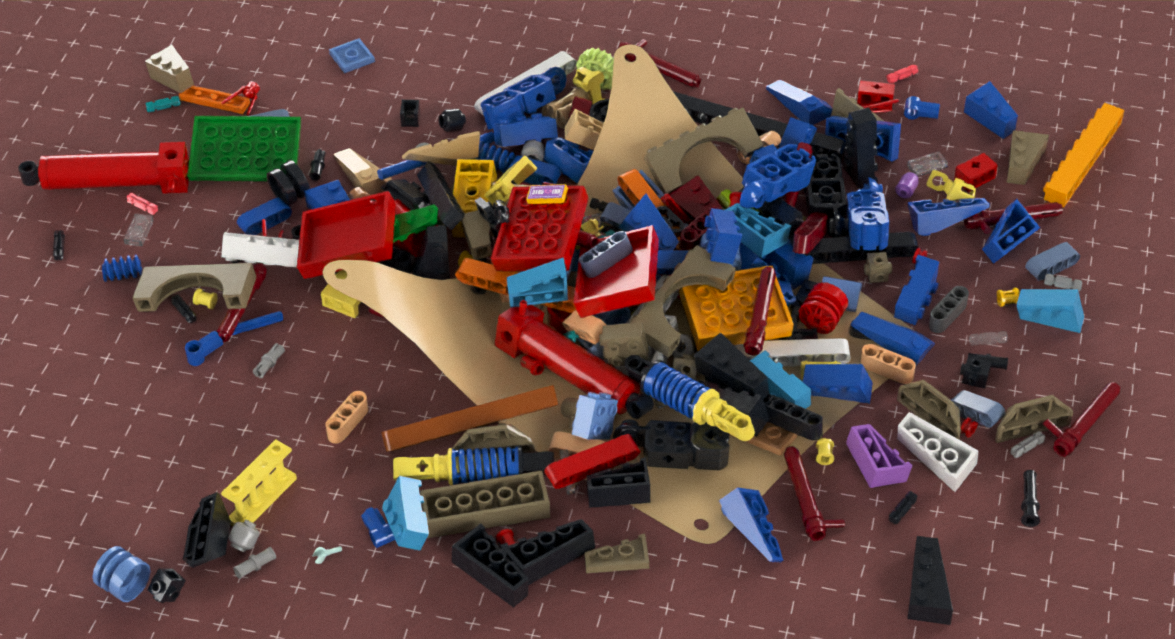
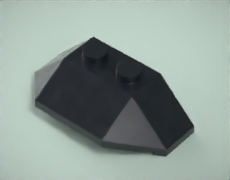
M405 179L389 180L380 187L385 192L389 191L394 200L400 199L411 210L432 205L425 190L422 193L420 191L422 188L414 181L411 184Z
M218 492L201 499L200 507L194 513L189 524L183 560L192 568L226 555L231 520Z

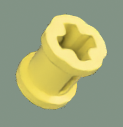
M198 288L193 296V304H202L211 310L214 309L218 300L216 293L210 294L204 292L201 288Z
M822 438L816 443V448L818 449L816 461L821 465H829L834 462V455L832 454L834 442L831 439Z

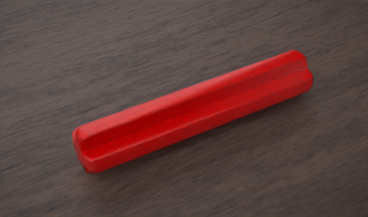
M669 194L661 197L663 204L676 214L683 223H692L690 218Z

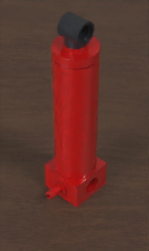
M185 142L160 143L159 151L47 155L40 157L39 165H36L33 161H25L18 167L24 185L34 186L40 181L43 190L161 185L162 194L188 193L189 186L187 177L189 157Z
M521 300L519 307H511L499 315L494 346L514 359L521 354H525L534 360H539L545 368L587 395L588 392L610 394L612 399L618 400V415L628 412L632 418L639 419L654 408L651 396H646L643 393L639 394V382L543 322L545 312L537 307L527 305V301Z

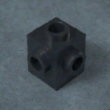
M968 356L966 364L962 363L960 375H963L962 383L985 389L991 362Z
M159 568L147 590L160 603L175 602L186 580L174 569Z

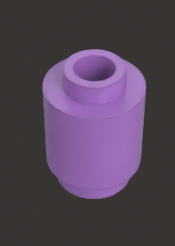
M908 172L901 177L895 188L896 193L900 197L910 198L919 184L917 175Z

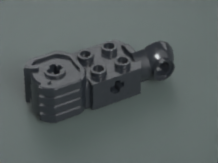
M818 154L815 158L816 163L810 183L804 188L808 217L811 213L816 212L827 214L829 235L842 237L844 234H848L849 224L848 218H845L847 202L844 180L842 178L841 159L834 154L831 155V158H828L827 154Z
M628 419L624 420L613 433V439L630 434L637 446L644 447L643 455L646 457L648 467L688 469V466H694L697 469L719 471L728 465L730 434L722 431L717 426H710L707 422L703 425L694 422L691 425L690 422L650 420L646 426H639L637 421Z

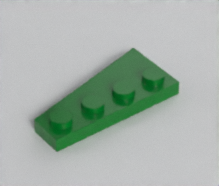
M434 204L395 215L393 243L398 240L403 241L412 233L417 234L426 230L429 226L436 225L438 207Z

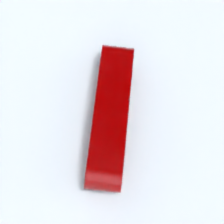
M625 434L553 462L545 468L544 473L555 489H561L586 479L587 475L629 462L638 457L641 451L631 435Z

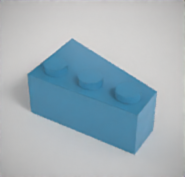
M739 203L726 209L734 211L737 219V224L735 225L740 227V230L737 232L742 233L741 243L761 258L788 242L791 225L786 223L781 225L774 222L775 219L770 216L768 219L758 215V211L751 208H743Z
M564 257L507 277L510 307H519L521 300L527 301V305L567 301L568 290Z
M1021 289L1016 305L1020 319L1077 333L1081 332L1084 313L1078 289Z
M766 350L750 360L767 376L770 394L805 409L811 405V389L793 373L789 375L782 369L783 365L780 362L775 363L768 357L770 354Z
M404 476L398 477L388 498L384 501L382 509L397 545L421 550L429 535L426 512H422L421 507L424 497L419 494V487L422 486L421 480Z

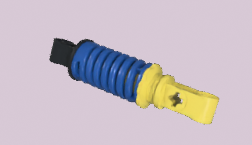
M631 355L625 360L629 377L640 383L641 392L646 396L649 395L657 399V401L693 419L699 425L707 422L710 426H717L722 431L735 436L741 441H748L753 438L755 431L751 418L733 406L727 405L726 401L719 399V393L714 389L705 387V385L687 377V375L682 374L680 371H676L672 367L670 368L662 360L651 363L639 355Z
M521 445L516 446L512 451L511 447H506L505 456L502 447L497 448V453L495 448L491 447L489 454L487 448H482L481 454L479 448H475L474 453H472L471 448L466 449V455L463 448L458 451L449 448L447 455L440 456L439 454H434V457L394 458L393 479L397 481L399 476L418 480L435 479V482L448 480L451 486L542 471L543 476H546L544 470L548 465L555 462L554 452L550 451L523 453ZM422 465L426 466L424 472L420 471Z

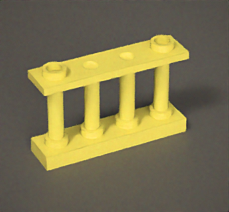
M278 440L273 441L221 492L222 496L235 504V510L229 515L231 526H234L236 522L244 523L245 519L254 522L297 479L296 474L286 469L283 464V459L292 451L290 447ZM276 467V470L270 475L269 473ZM261 481H263V483L256 489V486ZM249 494V497L244 502H242V500Z

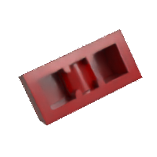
M860 80L857 104L863 107L893 100L895 84ZM892 104L878 108L892 110Z
M982 153L959 164L955 169L954 180L955 178L961 179L964 183L971 184L974 188H977L996 178L998 165L985 153ZM962 186L967 192L972 191L971 189Z

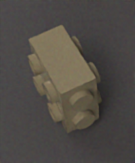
M642 322L603 326V332L599 335L600 345L604 346V359H607L610 365L613 367L625 366V360L631 355H639L641 358L649 361V347Z

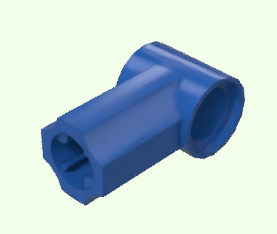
M911 96L906 99L904 116L911 120L918 117L938 119L940 104L922 102L918 97Z
M212 331L202 339L189 341L185 345L187 361L190 365H201L205 360V356L223 345V340L218 333Z
M372 507L366 509L361 517L369 531L373 545L378 548L394 541L395 537L390 525L386 524L379 510Z

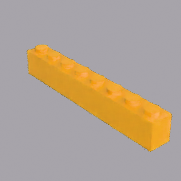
M1104 103L1101 109L1098 108L1096 110L1094 119L1091 118L1087 129L1082 130L1080 139H1076L1072 150L1069 149L1065 161L1062 160L1060 162L1058 171H1054L1051 181L1046 182L1043 192H1045L1044 200L1051 203H1061L1063 208L1066 206L1121 125L1124 114L1123 109Z

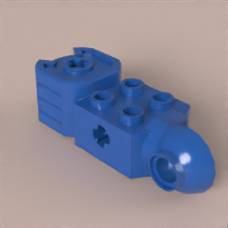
M555 66L542 74L530 75L503 89L504 91L483 100L480 105L487 128L493 129V124L499 123L501 119H510L511 121L515 120L517 116H525L524 112L532 114L538 108L555 100V95L561 93L566 86L567 78L564 70Z
M787 144L777 149L775 154L769 153L748 164L742 181L744 189L741 193L740 206L758 209L765 201L772 202L788 192H797L805 188L810 183L816 163L815 156H812L810 159V154L806 150L800 148L798 151V145Z
M868 177L867 184H863V189L847 193L846 217L849 224L850 246L857 250L860 249V246H863V250H876V246H879V250H882L888 246L889 215L886 210L882 184H878L874 179Z

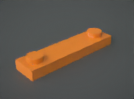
M192 86L179 94L181 101L244 114L250 104L249 98L238 95L225 104H221L223 100L232 94L198 86Z

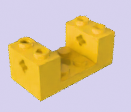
M457 159L453 194L464 214L478 211L475 204L476 199L481 197L488 202L484 195L492 187V182H497L494 160ZM469 191H477L475 195H468ZM461 221L452 230L453 237L465 238Z

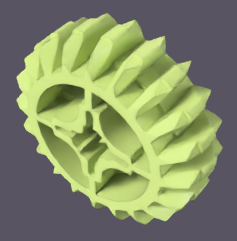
M599 48L587 49L580 55L576 64V71L581 67H585L591 71L599 70L603 72L604 82L600 84V89L611 90L614 58L611 56V53L608 54L605 50L601 51Z

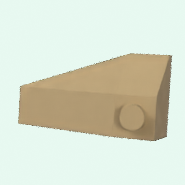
M477 131L459 135L450 142L447 139L434 144V147L428 144L414 148L403 154L402 158L405 160L430 161L437 164L457 166V159L475 160L478 158L480 133Z
M350 148L333 154L355 188L363 187L373 195L385 192L380 187L387 181L392 180L391 177L380 180L377 174L380 168Z

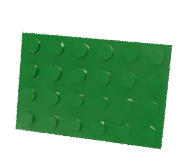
M195 116L188 180L267 181V173L275 168L280 169V165L286 161L292 160L298 165L301 117Z

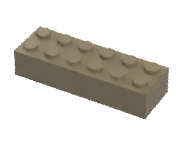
M542 471L420 491V496L424 497V502L421 503L422 511L426 512L429 531L428 538L468 532L480 523L486 529L550 518V502Z

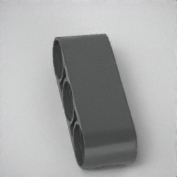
M955 286L932 309L929 320V329L932 332H944L966 309L969 291L966 287Z

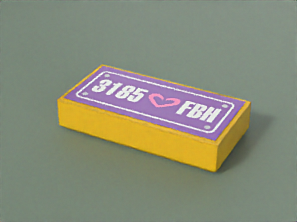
M566 184L530 185L526 200L528 204L564 203L568 188Z

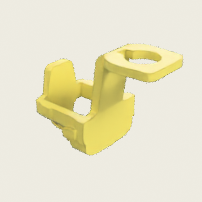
M585 67L579 68L573 78L574 85L584 89L586 92L590 90L592 105L600 100H604L602 99L600 84L604 82L603 72L599 70L591 71Z
M936 170L931 172L926 183L928 187L936 191L944 190L947 194L946 199L951 201L975 198L976 188L973 185L964 183L963 180L955 178L953 182L948 179L946 174ZM935 176H940L945 184L935 186L932 180ZM964 186L973 191L967 194L961 191V188Z

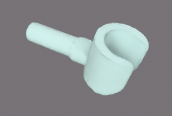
M339 546L327 550L323 547H318L312 557L318 556L315 562L321 564L326 556L342 551V547Z

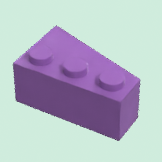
M870 424L851 427L846 445L870 488L907 482L912 465L909 462H904L899 457V452L896 449L892 450L886 444V440Z

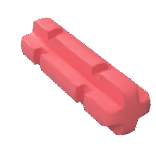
M910 65L907 68L905 67L886 76L888 83H895L897 80L900 81L918 73L917 65Z
M133 192L127 195V202L152 215L158 212L156 204Z

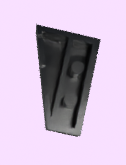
M446 225L427 227L421 242V248L417 253V259L412 266V275L437 280L450 279Z
M646 457L641 458L640 462L629 465V463L622 464V468L613 471L609 468L587 475L589 508L651 503Z

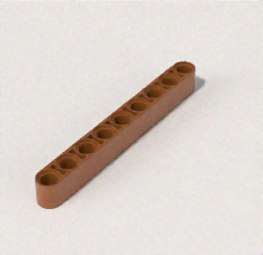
M554 385L387 430L381 432L386 452H391L464 432L468 429L559 405Z

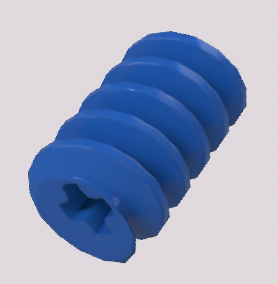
M480 141L479 155L475 160H494L496 170L505 173L515 154L514 152L509 154L508 150L503 151L500 147L496 150L495 145H492L490 148L489 143L484 145V142Z
M135 254L134 260L127 255L126 261L120 256L119 262H116L115 258L112 257L111 263L105 258L102 264L104 282L107 281L108 277L111 281H114L115 275L118 280H122L123 274L126 279H129L130 273L133 278H137L138 272L140 276L142 275L141 260L137 254Z

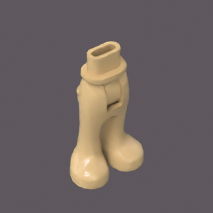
M580 87L574 88L565 97L543 106V116L556 119L557 125L564 129L569 120L574 97L578 96L591 100L590 90L586 92Z

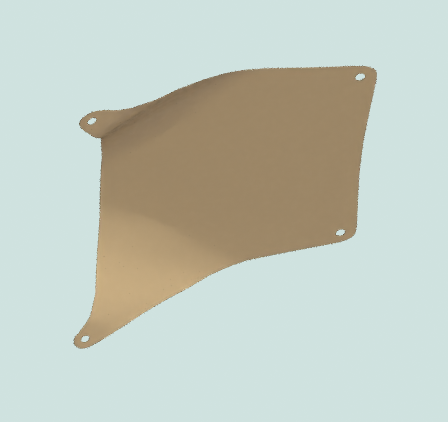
M636 45L621 46L614 54L612 88L607 115L587 168L577 186L584 185L589 198L584 215L589 220L596 219L599 225L601 223L599 218L603 212L589 207L591 199L596 198L599 199V202H613L620 205L613 193V189L619 186L618 176L632 169H636L638 172L642 169L659 188L644 159L647 151L653 147L659 148L664 146L663 143L669 139L674 141L680 138L679 135L686 131L691 133L697 127V124L660 74L654 61L646 51ZM627 53H632L636 56V60L628 62L624 56ZM711 141L701 143L690 149L680 162L679 177L682 185L699 175L715 199L726 189L731 192H738L744 187L742 184L743 177ZM337 260L330 262L324 267L323 276L330 286L349 297L363 302L384 316L415 342L432 362L477 406L554 385L559 405L498 422L499 424H512L531 438L537 452L549 450L555 432L572 434V430L569 429L570 419L562 415L561 404L566 398H579V395L587 394L545 367L542 374L532 375L530 370L520 365V361L524 362L521 358L525 354H521L514 359L494 346L498 317L511 308L510 302L502 303L499 293L488 290L484 294H475L471 291V285L462 283L457 278L447 280L422 278L366 260ZM822 263L812 264L808 280L822 283L823 276L844 278ZM343 269L346 271L347 277L339 279L335 276V271ZM801 286L792 290L794 296H796ZM860 292L856 312L845 310L833 332L817 334L818 339H846L849 343L851 357L850 361L846 364H860L864 345L874 344L881 347L873 340L859 339L850 335V324L861 312L909 329L912 328L902 320L894 318L892 313L863 292ZM676 298L664 315L676 316L679 333L692 337L682 301ZM540 304L533 305L541 311L545 312L543 322L548 325L547 306H543ZM637 305L628 306L631 316L638 308ZM790 305V306L788 307V310H789L790 315H792V314H791V313H792V310H790V307H791V305ZM799 320V322L797 323V328L808 329L801 322V320ZM671 354L666 364L673 368L674 357ZM684 366V370L690 371V367ZM783 366L782 369L789 375L793 373L803 382V379H801V366ZM866 370L873 382L872 392L889 379ZM702 374L696 376V381H705V376ZM811 396V405L806 409L822 416L824 434L860 402ZM652 398L654 408L639 419L632 418L628 412L622 415L616 413L610 439L599 440L605 442L612 440L614 430L624 420L628 419L637 421L639 426H646L650 420L690 422L691 425L694 421L657 401V399ZM798 435L790 446H795L799 450L800 455H802L817 440L812 441ZM729 436L728 465L718 471L697 469L694 466H688V469L647 466L651 503L630 505L693 541L705 544L716 543L735 526L723 514L719 500L737 487L759 490L761 496H763L788 469L784 453L780 456ZM638 446L641 451L638 457L626 463L632 465L640 462V459L644 458V447ZM622 464L611 468V470L622 468ZM695 520H706L709 525L708 529H697L694 526Z

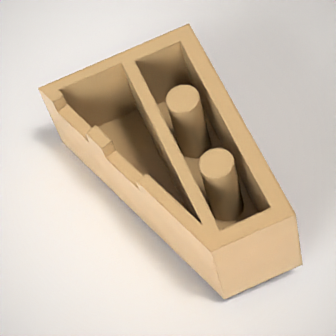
M574 109L565 125V140L594 150L604 123Z

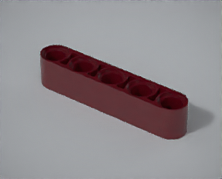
M811 213L794 232L793 252L798 254H808L826 234L827 214Z

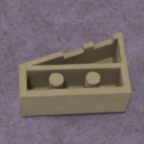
M172 45L157 54H153L151 58L145 61L151 79L179 93L194 85L189 67Z
M1013 130L1007 183L1026 184L1036 164L1039 163L1041 156L1046 151L1049 135Z

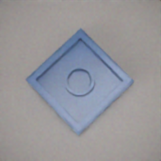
M360 38L329 49V54L344 73L375 62V57Z

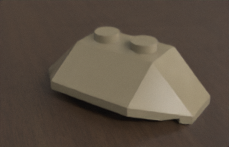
M925 380L899 387L897 401L919 418L958 440L960 439V410L954 402Z
M1054 395L1014 404L1007 409L1006 414L1003 416L997 428L995 441L1000 443L1032 435L1038 431H1047L1048 429L1043 425L1047 418L1058 428L1070 425L1073 411Z
M505 423L498 424L497 426H479L478 428L468 429L452 448L456 451L463 448L465 455L468 448L472 449V453H474L475 448H479L480 454L482 448H487L489 454L491 447L495 448L496 453L497 448L502 447L505 456L506 447H511L512 451L518 445L522 446L523 453L535 452L531 438L512 424Z

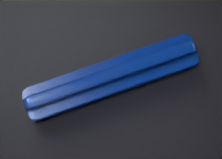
M281 311L240 322L232 335L283 321V314Z

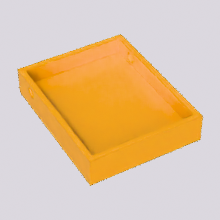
M765 267L735 271L734 279L724 291L708 285H689L679 289L678 292L698 351L720 332L733 345L744 344L746 331L750 326L760 274ZM777 277L775 278L767 325L765 327V340L790 337L793 331L794 324Z

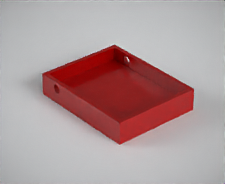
M584 185L567 186L568 190L564 203L528 204L526 199L530 186L513 187L507 204L509 208V222L501 223L491 256L495 270L526 271L564 257L565 269L569 271L589 199Z
M381 192L303 211L297 258V269L303 278L307 279L323 275L324 267L330 262L337 260L380 262L392 259L396 202L390 192Z
M653 225L626 232L633 251L596 277H586L580 262H578L574 306L580 318L655 299L659 239ZM610 236L599 238L598 244ZM580 246L579 258L590 249Z

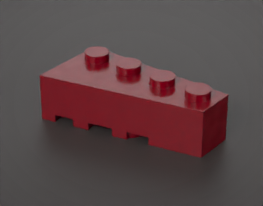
M699 175L669 194L693 221L710 207L715 206L723 210Z

